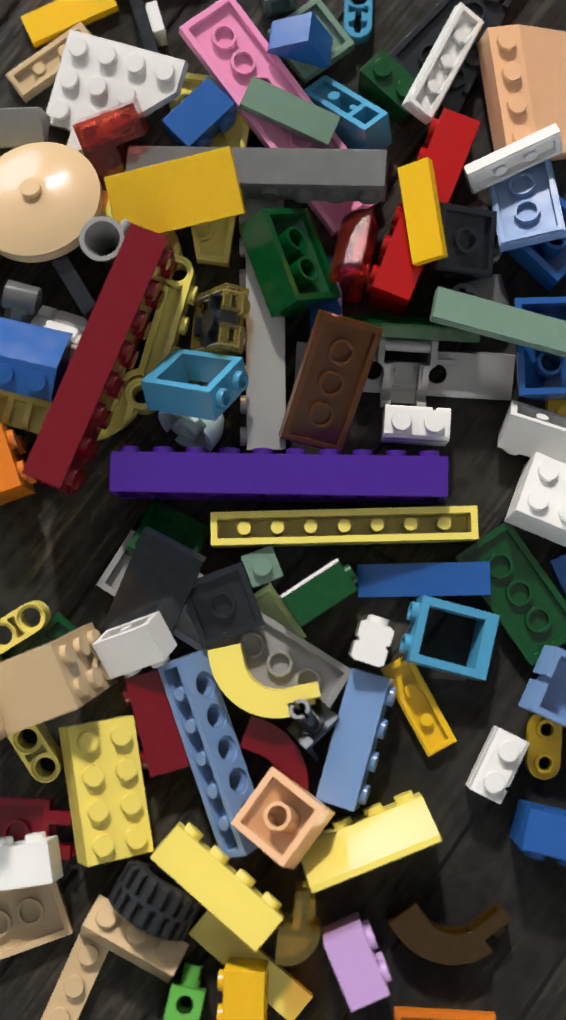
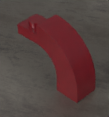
M251 714L240 748L267 758L278 771L308 791L307 767L296 741L277 723L265 717Z

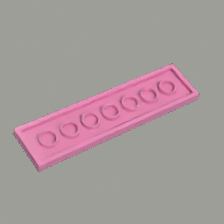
M218 0L179 27L181 37L221 90L235 103L236 110L265 148L325 149L239 109L240 102L252 76L310 103L313 102L277 55L267 53L268 42L236 0ZM334 131L327 149H348ZM312 200L307 204L331 236H334L379 202L371 205L363 204L359 201H344L340 204H333L327 201Z

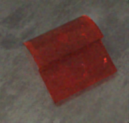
M373 209L352 211L343 217L340 224L329 273V282H339L340 288L345 291L348 302H361L364 283H368L378 235V227Z

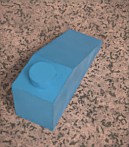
M327 75L322 76L304 89L315 105L340 116L335 133L350 149L384 150L392 144L389 113Z

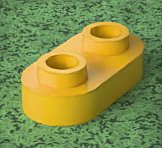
M534 714L527 722L526 741L530 744L525 752V766L532 776L541 780H548L553 778L560 769L562 726ZM548 723L551 731L548 735L544 736L540 729L543 724ZM542 757L549 759V765L545 769L539 767V760Z

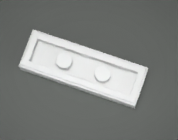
M556 123L463 166L467 186L471 194H475L562 153L561 134Z

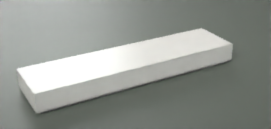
M462 2L454 7L401 105L425 125L433 120L484 24V21Z

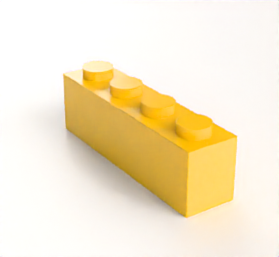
M228 958L225 968L219 969L217 989L223 992V1003L218 1004L217 1020H268L269 960Z

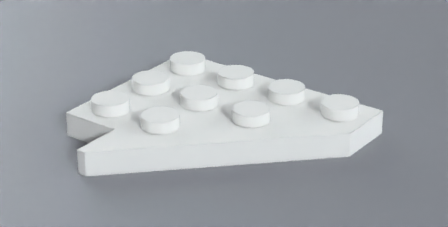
M70 29L46 113L51 117L50 126L69 131L70 136L67 146L84 154L179 97L189 64L182 59Z

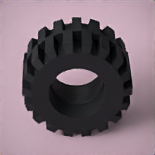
M141 858L129 859L109 895L110 904L126 921L154 937L168 941H182L185 938L202 906L197 899L155 862Z

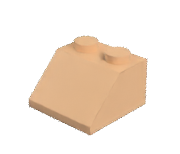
M271 767L231 824L282 867L294 870L335 813L307 790L276 768Z

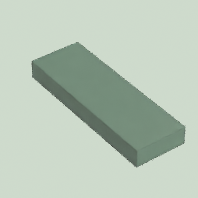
M252 76L239 106V109L327 149L340 119V116L255 76Z

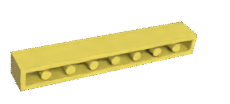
M477 505L210 512L211 546L213 548L267 547L270 545L272 547L446 543L473 542L479 539Z

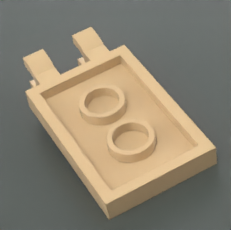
M58 880L51 884L0 891V960L73 934L74 929Z

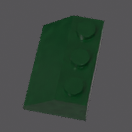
M262 208L238 227L271 318L294 316L342 297L308 208Z

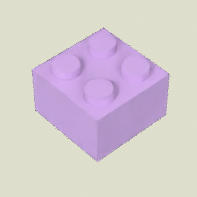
M356 912L322 927L324 948L351 1012L389 996L390 992L387 983L393 980L382 951L376 953L374 950L378 948V944L369 920L362 921L359 912Z

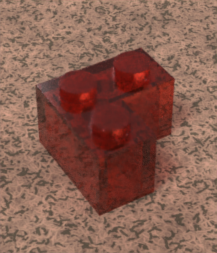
M137 98L82 118L72 125L83 153L96 170L102 187L106 186L104 177L126 171L127 157L122 143L144 136L149 130Z

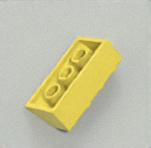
M412 790L405 791L394 796L395 802L383 807L381 803H376L362 810L364 814L351 819L350 815L334 820L332 822L333 827L320 833L301 860L312 894L441 842L440 834L422 795L419 792L413 794Z
M179 821L156 847L150 859L256 952L283 920V912L280 910L282 904L268 891L264 895L253 886L256 881L245 870L240 868L237 872L227 863L230 858L219 847L214 845L211 849L201 840L204 835L193 824L188 822L185 826Z

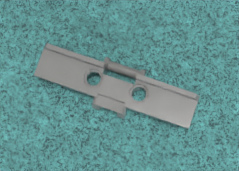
M381 337L373 359L381 365V374L373 379L367 378L363 392L380 393L379 402L382 408H384L385 404L391 405V403L415 404V406L426 407V396L511 401L516 356L504 353L438 349L439 340ZM297 341L294 384L308 341ZM385 351L427 353V363L384 360ZM437 365H442L446 371L445 378L437 383L431 382L429 380V372Z

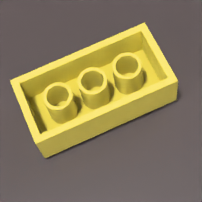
M134 715L118 716L58 727L77 862L90 867L153 852Z

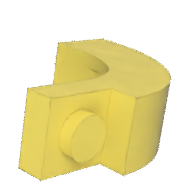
M242 643L207 650L212 674L219 688L231 702L246 712L265 718L291 717L289 714V703L298 699H305L312 705L315 704V698L321 696L318 681L281 689L270 688L259 683L251 675L247 667Z

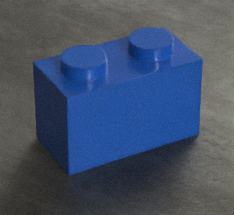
M207 77L162 120L164 132L177 146L211 147L213 139L220 132L225 133L234 125L237 117L235 103Z

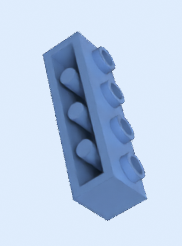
M351 668L338 714L339 721L334 728L316 798L319 801L353 812L360 808V804H366L371 788L370 785L366 784L369 771L375 772L380 755L379 752H375L378 738L384 739L388 727V720L384 719L387 706H393L397 694V687L393 686L394 678L360 668Z

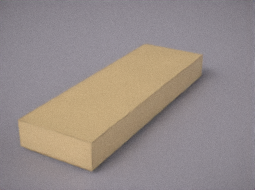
M82 22L71 28V30L90 34ZM70 29L5 74L7 80L25 103L55 83Z

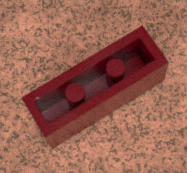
M155 670L126 678V686H122V692L126 705H132L136 735L137 738L140 737L143 750L139 751L143 770H149L150 777L189 767L190 763L159 671Z

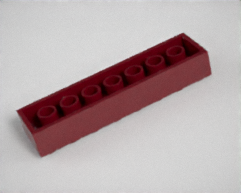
M130 224L23 468L22 473L33 480L73 496L75 490L79 491L82 488L87 475L84 472L89 459L93 460L99 449L100 442L97 441L102 429L106 430L113 416V412L110 411L114 400H119L124 392L126 381L123 380L127 370H132L137 362L139 351L136 349L140 339L145 340L151 329L152 321L149 319L153 309L158 310L162 304L165 294L162 289L166 279L171 280L175 274L177 262L175 261L174 251L168 237L136 224Z

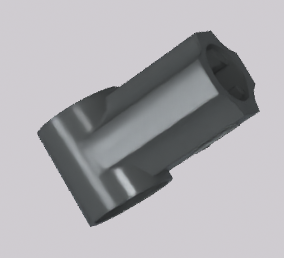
M9 279L6 282L2 296V308L5 309L4 318L31 323L38 314L41 305L42 288Z

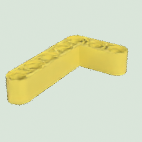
M33 600L21 605L0 619V626H6L12 632V639L9 643L3 642L0 639V662L4 661L1 656L2 653L38 632L49 623L51 612L44 602ZM29 608L39 611L41 620L38 625L30 624L27 621L26 612ZM44 722L27 728L36 733L37 743L26 742L23 738V730L8 735L7 738L36 781L49 783L58 777L64 767L62 750ZM43 757L52 759L55 763V770H44L40 764V759Z

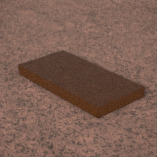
M318 309L278 434L281 439L320 449H337L342 454L384 330L383 328Z

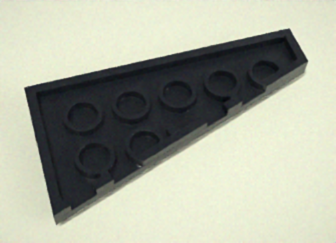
M441 0L389 55L416 79L454 7L462 2L480 17L484 24L438 108L441 112L446 108L460 113L481 68L477 43L488 27L501 26L512 0Z

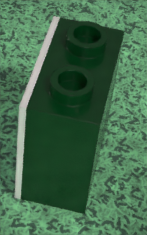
M335 559L281 594L280 597L298 625L302 627L357 591L355 583L359 580L349 564L343 567L339 560Z

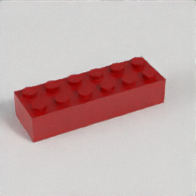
M446 108L443 109L440 119L433 117L424 147H421L416 161L427 157L432 160L439 202L449 203L471 150L480 121ZM401 201L393 216L389 234H386L379 252L377 264H380V266L374 264L365 291L370 294L369 305L397 316L405 315L425 265L416 266L412 264L403 201Z

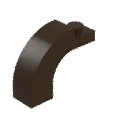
M411 897L386 916L393 931L411 951L426 960L445 965L468 964L491 954L493 951L486 942V939L490 936L491 938H496L508 928L507 923L512 920L500 902L497 901L469 923L458 927H446L432 921L414 897Z

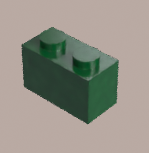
M381 49L360 70L358 88L378 107L388 112L389 117L402 129L415 117L401 106L415 78L387 52Z

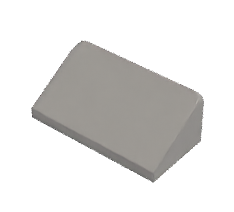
M40 107L0 108V148H17L30 143L48 142L51 117Z

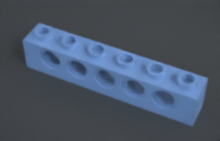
M203 649L168 661L158 667V671L217 845L229 858L246 856L259 847L234 827L231 822L254 792V787L221 690L212 674L207 649Z

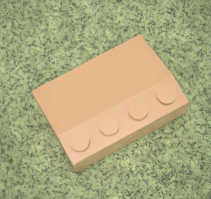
M520 24L488 27L478 41L477 49L494 152L556 123L561 134L562 153L552 157L551 161L566 159V31Z

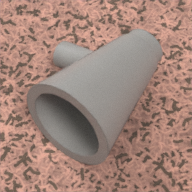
M97 216L90 219L82 227L79 236L83 252L93 260L113 264L131 222L124 218L119 224L115 219L107 216ZM110 248H116L113 253L107 255V251Z

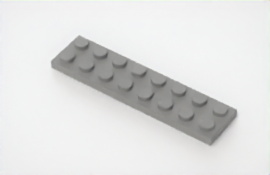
M134 530L130 531L96 584L114 597L131 559L124 552L135 533ZM199 573L198 578L204 575ZM185 604L172 634L198 651L242 643L246 664L251 675L259 683L267 687L281 689L318 681L321 696L316 697L315 700L321 699L330 708L349 678L351 670L349 667L262 613L265 625L202 648L187 605ZM295 702L289 703V707L292 704L296 708Z

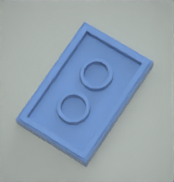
M551 158L488 187L492 209L497 211L496 231L500 252L566 237V228Z

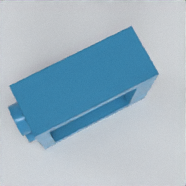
M175 348L141 380L148 410L216 421L248 387V374L245 371L243 357ZM190 380L208 382L209 384L207 386L187 383Z
M426 595L416 597L415 601H411L407 611V620L410 621L408 634L404 633L399 646V652L403 653L401 661L476 681H486L500 615ZM429 608L476 620L466 667L419 655Z

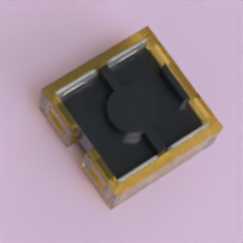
M224 283L196 295L190 350L230 356L243 353L247 342L243 319L247 317L250 311V301L248 300L249 288Z

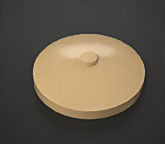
M36 142L14 148L0 156V255L14 261L37 263L59 258L80 245L79 236L82 227L90 219L101 216L104 200L102 185L96 170L83 154L63 144Z

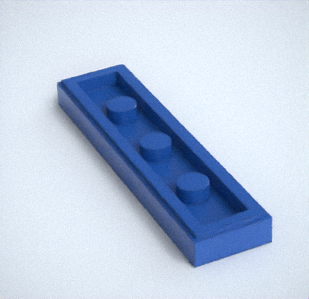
M490 561L357 564V578L359 580L358 597L491 595Z

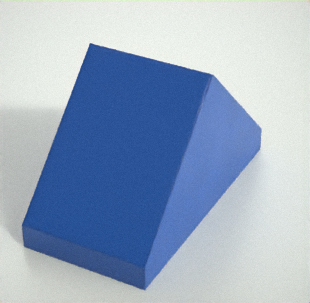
M313 12L275 20L271 24L267 53L328 69L330 66L333 37Z

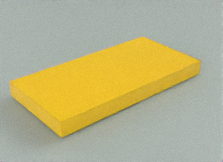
M231 146L104 177L113 218L119 224L125 218L133 224L162 234L246 214Z

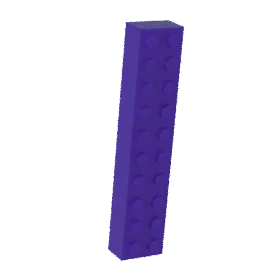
M120 446V451H111L109 491L119 499L155 498L157 500L440 504L448 497V456H440L439 451L433 450L420 451L419 456H406V451L388 450L386 455H373L372 450L358 449L353 450V455H339V450L321 449L319 454H306V449L291 448L286 449V454H273V449L254 448L253 453H240L239 448L224 447L220 448V453H206V448L187 447L186 452H173L172 447L156 446L153 447V452H141L140 447Z

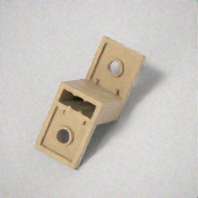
M93 622L83 625L54 641L0 662V740L13 733L74 711L117 683L116 678L110 679L92 646L101 636L100 632L95 629Z

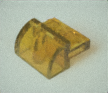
M296 880L293 914L283 913V920L278 925L275 965L290 966L298 964L307 959L318 945L321 933L319 917L315 916L316 893L312 894L310 892L308 881Z

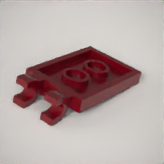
M0 797V838L13 836L14 842L25 840V835L46 831V837L57 835L58 825H72L70 808L53 809L54 798ZM75 841L59 842L61 860H71L72 856H76Z

